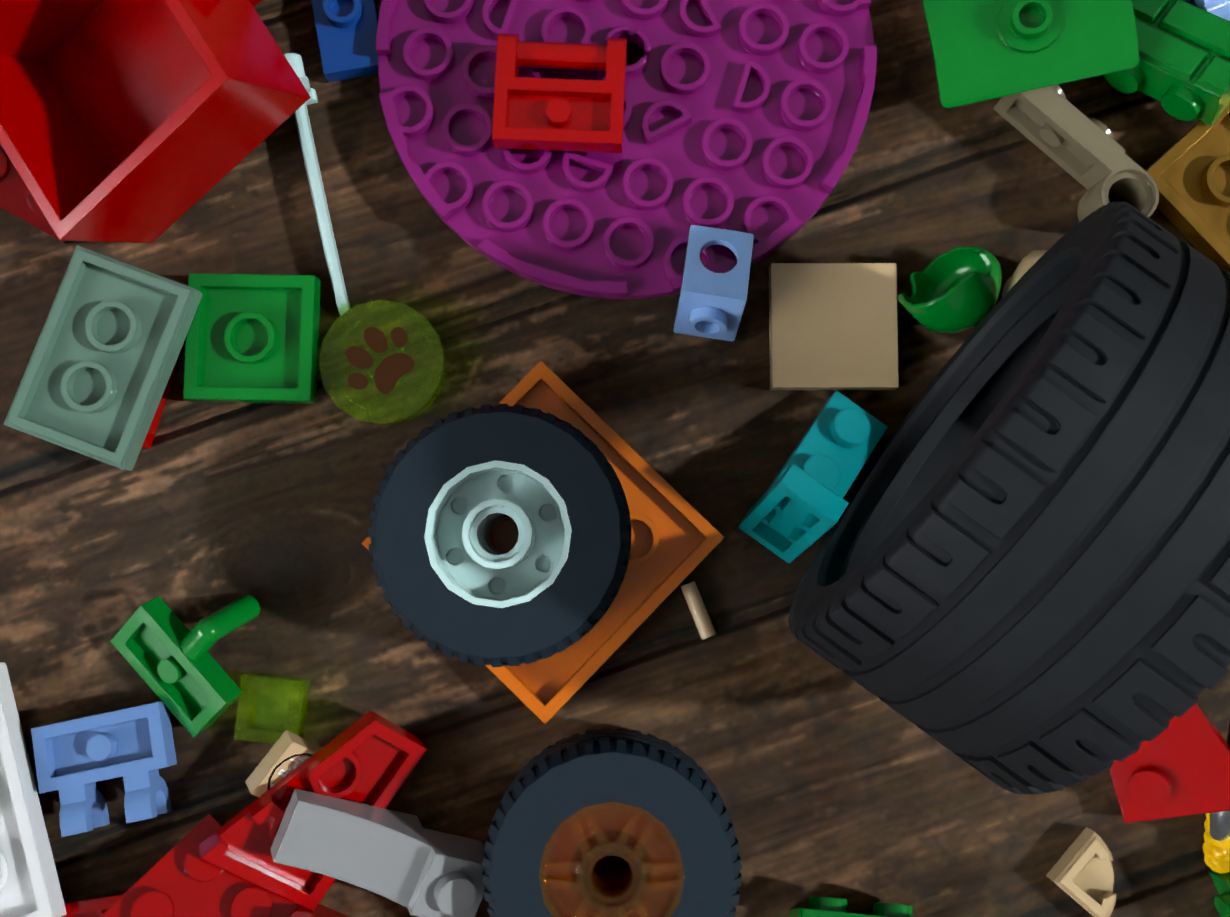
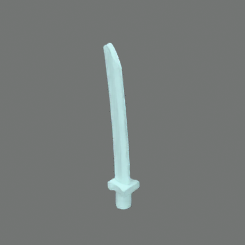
M287 53L284 56L311 97L294 112L337 308L340 316L345 317L351 315V309L307 105L318 103L315 89L310 88L309 79L305 76L302 57L295 53Z

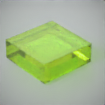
M254 673L243 674L240 689L243 693L239 696L234 740L275 744L285 730L304 738L311 679Z

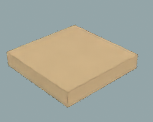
M771 263L769 266L770 390H895L899 387L896 263Z

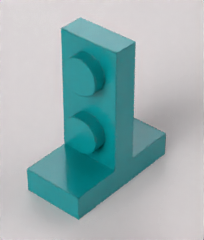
M836 390L826 401L768 490L750 508L738 528L790 564L838 522L849 504L843 497L888 426Z

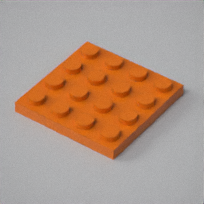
M540 361L498 404L507 403L509 406L517 404L526 408L540 409L542 412H549L557 418L572 424L574 428L579 429L598 446V449L603 452L616 472L626 496L631 520V550L624 580L609 609L588 633L561 652L529 664L524 663L519 666L507 665L502 667L485 665L546 724L725 537L556 374ZM504 517L493 525L490 539L494 548L500 553L505 554L509 552L517 543L519 535L517 524L511 517ZM367 537L362 542L368 550L369 544H371L370 537Z

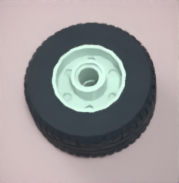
M506 403L493 406L491 404L481 405V408L477 409L472 406L464 409L462 412L448 414L449 418L444 420L439 418L429 428L425 427L419 431L420 435L416 439L412 437L406 443L405 449H401L395 455L397 459L394 464H389L385 471L387 472L385 478H382L378 485L380 490L378 494L374 495L373 504L375 505L369 517V520H372V527L368 528V537L371 538L369 554H373L374 561L371 562V566L377 575L375 578L377 585L382 587L384 591L382 596L386 603L391 605V611L395 617L399 616L403 620L401 624L407 630L410 629L419 641L425 640L428 642V647L441 651L443 655L449 658L454 656L458 658V661L471 662L479 666L492 665V667H502L507 665L519 666L524 663L529 664L551 657L553 654L561 652L581 639L599 622L614 601L624 580L631 550V520L621 482L613 467L596 444L579 429L574 428L572 424L557 418L549 412L544 413L540 409L526 408L517 404L509 406ZM511 517L518 527V541L513 549L502 554L491 543V529L499 519Z

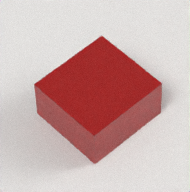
M0 0V144L59 240L153 243L311 98L249 0Z

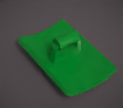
M921 0L932 48L939 99L944 108L962 106L1132 69L1140 61L1132 0Z

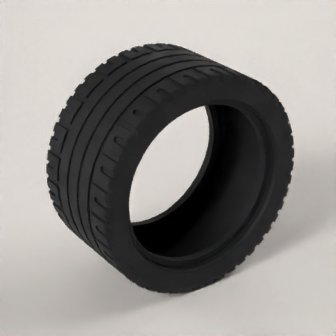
M1127 202L1108 203L1086 216L1071 228L1067 234L1061 237L1051 249L1039 258L976 327L918 399L868 468L847 500L849 504L838 522L828 530L800 582L788 617L792 635L834 667L841 668L842 672L873 695L879 697L882 702L897 713L916 724L919 729L951 750L956 756L999 787L1009 792L1033 795L1063 790L1064 787L1075 786L1086 781L1088 776H1097L1110 769L1114 760L1123 761L1139 750L1141 742L1144 740L1152 741L1169 726V720L1174 716L1181 717L1198 702V695L1205 688L1211 689L1228 672L1227 666L1230 664V273L1220 269L1216 263L1186 242L1178 240L1168 230Z

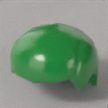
M957 246L936 257L923 272H913L910 275L912 296L908 297L905 293H901L898 295V301L930 332H963L976 327L995 306L1002 281L1000 263L993 254L979 246Z

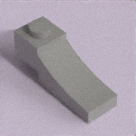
M294 789L270 848L274 863L323 874L367 889L407 907L410 915L475 917L484 895L485 885L482 880L484 867H482L485 847L480 840L425 829L415 815L300 789Z

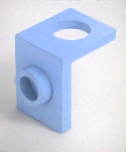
M699 225L690 226L683 281L674 322V333L731 342L735 340L747 301L754 240L752 233ZM722 245L729 248L735 254L737 264L728 272L715 273L704 267L700 260V253L708 246Z

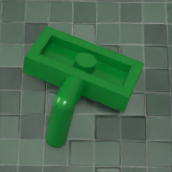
M244 595L203 618L189 631L162 598L157 596L142 604L110 642L194 738L210 727L243 693L208 651L219 639L258 617L260 605L253 596Z

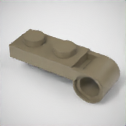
M1059 85L1003 96L993 109L1087 189V192L1082 196L1078 204L1077 214L1079 222L1098 208L1110 203L1109 193L1117 195L1123 202L1129 203L1148 217L1156 210L1159 202V189L1153 177L1124 153L1126 150L1114 140L1112 132L1104 123L1095 118L1085 116L1066 99L1065 93Z

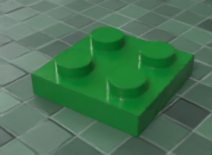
M189 273L188 286L202 292L203 296L186 336L183 399L191 402L316 404L321 281L315 275Z

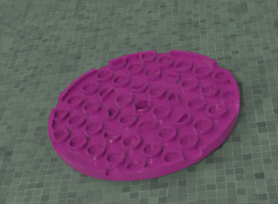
M382 0L376 33L378 76L381 93H379L380 102L388 131L400 159L423 198L450 229L465 243L490 261L519 277L551 289L580 296L606 299H649L680 294L691 225L752 233L754 235L751 257L752 266L772 254L792 238L817 213L838 184L859 143L867 122L874 93L877 45H874L869 11L871 0ZM498 34H519L520 41L607 44L608 38H627V41L637 44L643 51L644 57H641L637 63L626 66L622 153L494 148L492 124ZM519 68L518 77L605 80L606 71ZM722 245L708 246L700 253L701 263L705 268L715 273L728 272L737 264L735 254L729 248Z

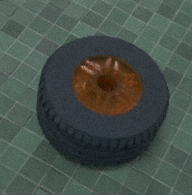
M610 727L601 728V730L596 731L595 729L586 730L585 734L580 735L578 732L567 739L563 738L556 741L555 745H549L542 753L532 758L528 765L522 768L505 792L495 812L486 838L485 854L482 867H484L482 873V880L485 885L484 898L485 901L489 902L487 907L489 916L734 917L736 914L735 904L739 903V887H741L742 880L740 870L742 865L739 855V842L730 814L716 786L702 767H699L696 761L684 754L680 748L671 746V743L666 740H660L650 733L647 735L641 734V731L638 730L628 731L624 728L610 730ZM613 855L621 857L625 862L612 867L604 865L599 860L605 856Z

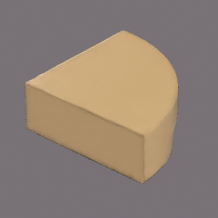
M1086 827L1046 876L1091 916L1110 917L1117 895L1114 893L1115 880L1112 854L1102 838L1096 832Z

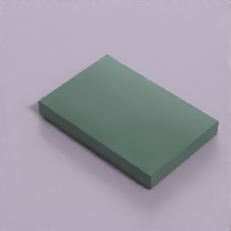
M76 245L3 425L117 468L133 471L203 293L195 288Z

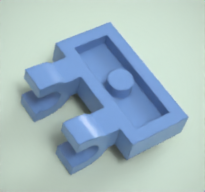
M155 702L31 728L39 794L59 790L61 837L93 830V828L110 824L105 798L96 788V782L123 776L126 824L157 817V815L172 811L168 787L164 779L159 776V769L177 765L170 711L163 702Z

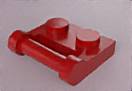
M499 33L497 39L492 124L494 148L622 153L627 38H608L607 44L520 41L519 34ZM519 68L606 71L605 80L518 77Z

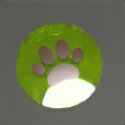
M375 300L355 305L334 321L322 341L319 369L324 389L338 408L363 423L389 425L411 421L432 405L444 384L446 359L442 339L424 315L404 303Z

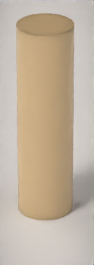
M695 581L680 586L701 639L703 640L715 635V629Z

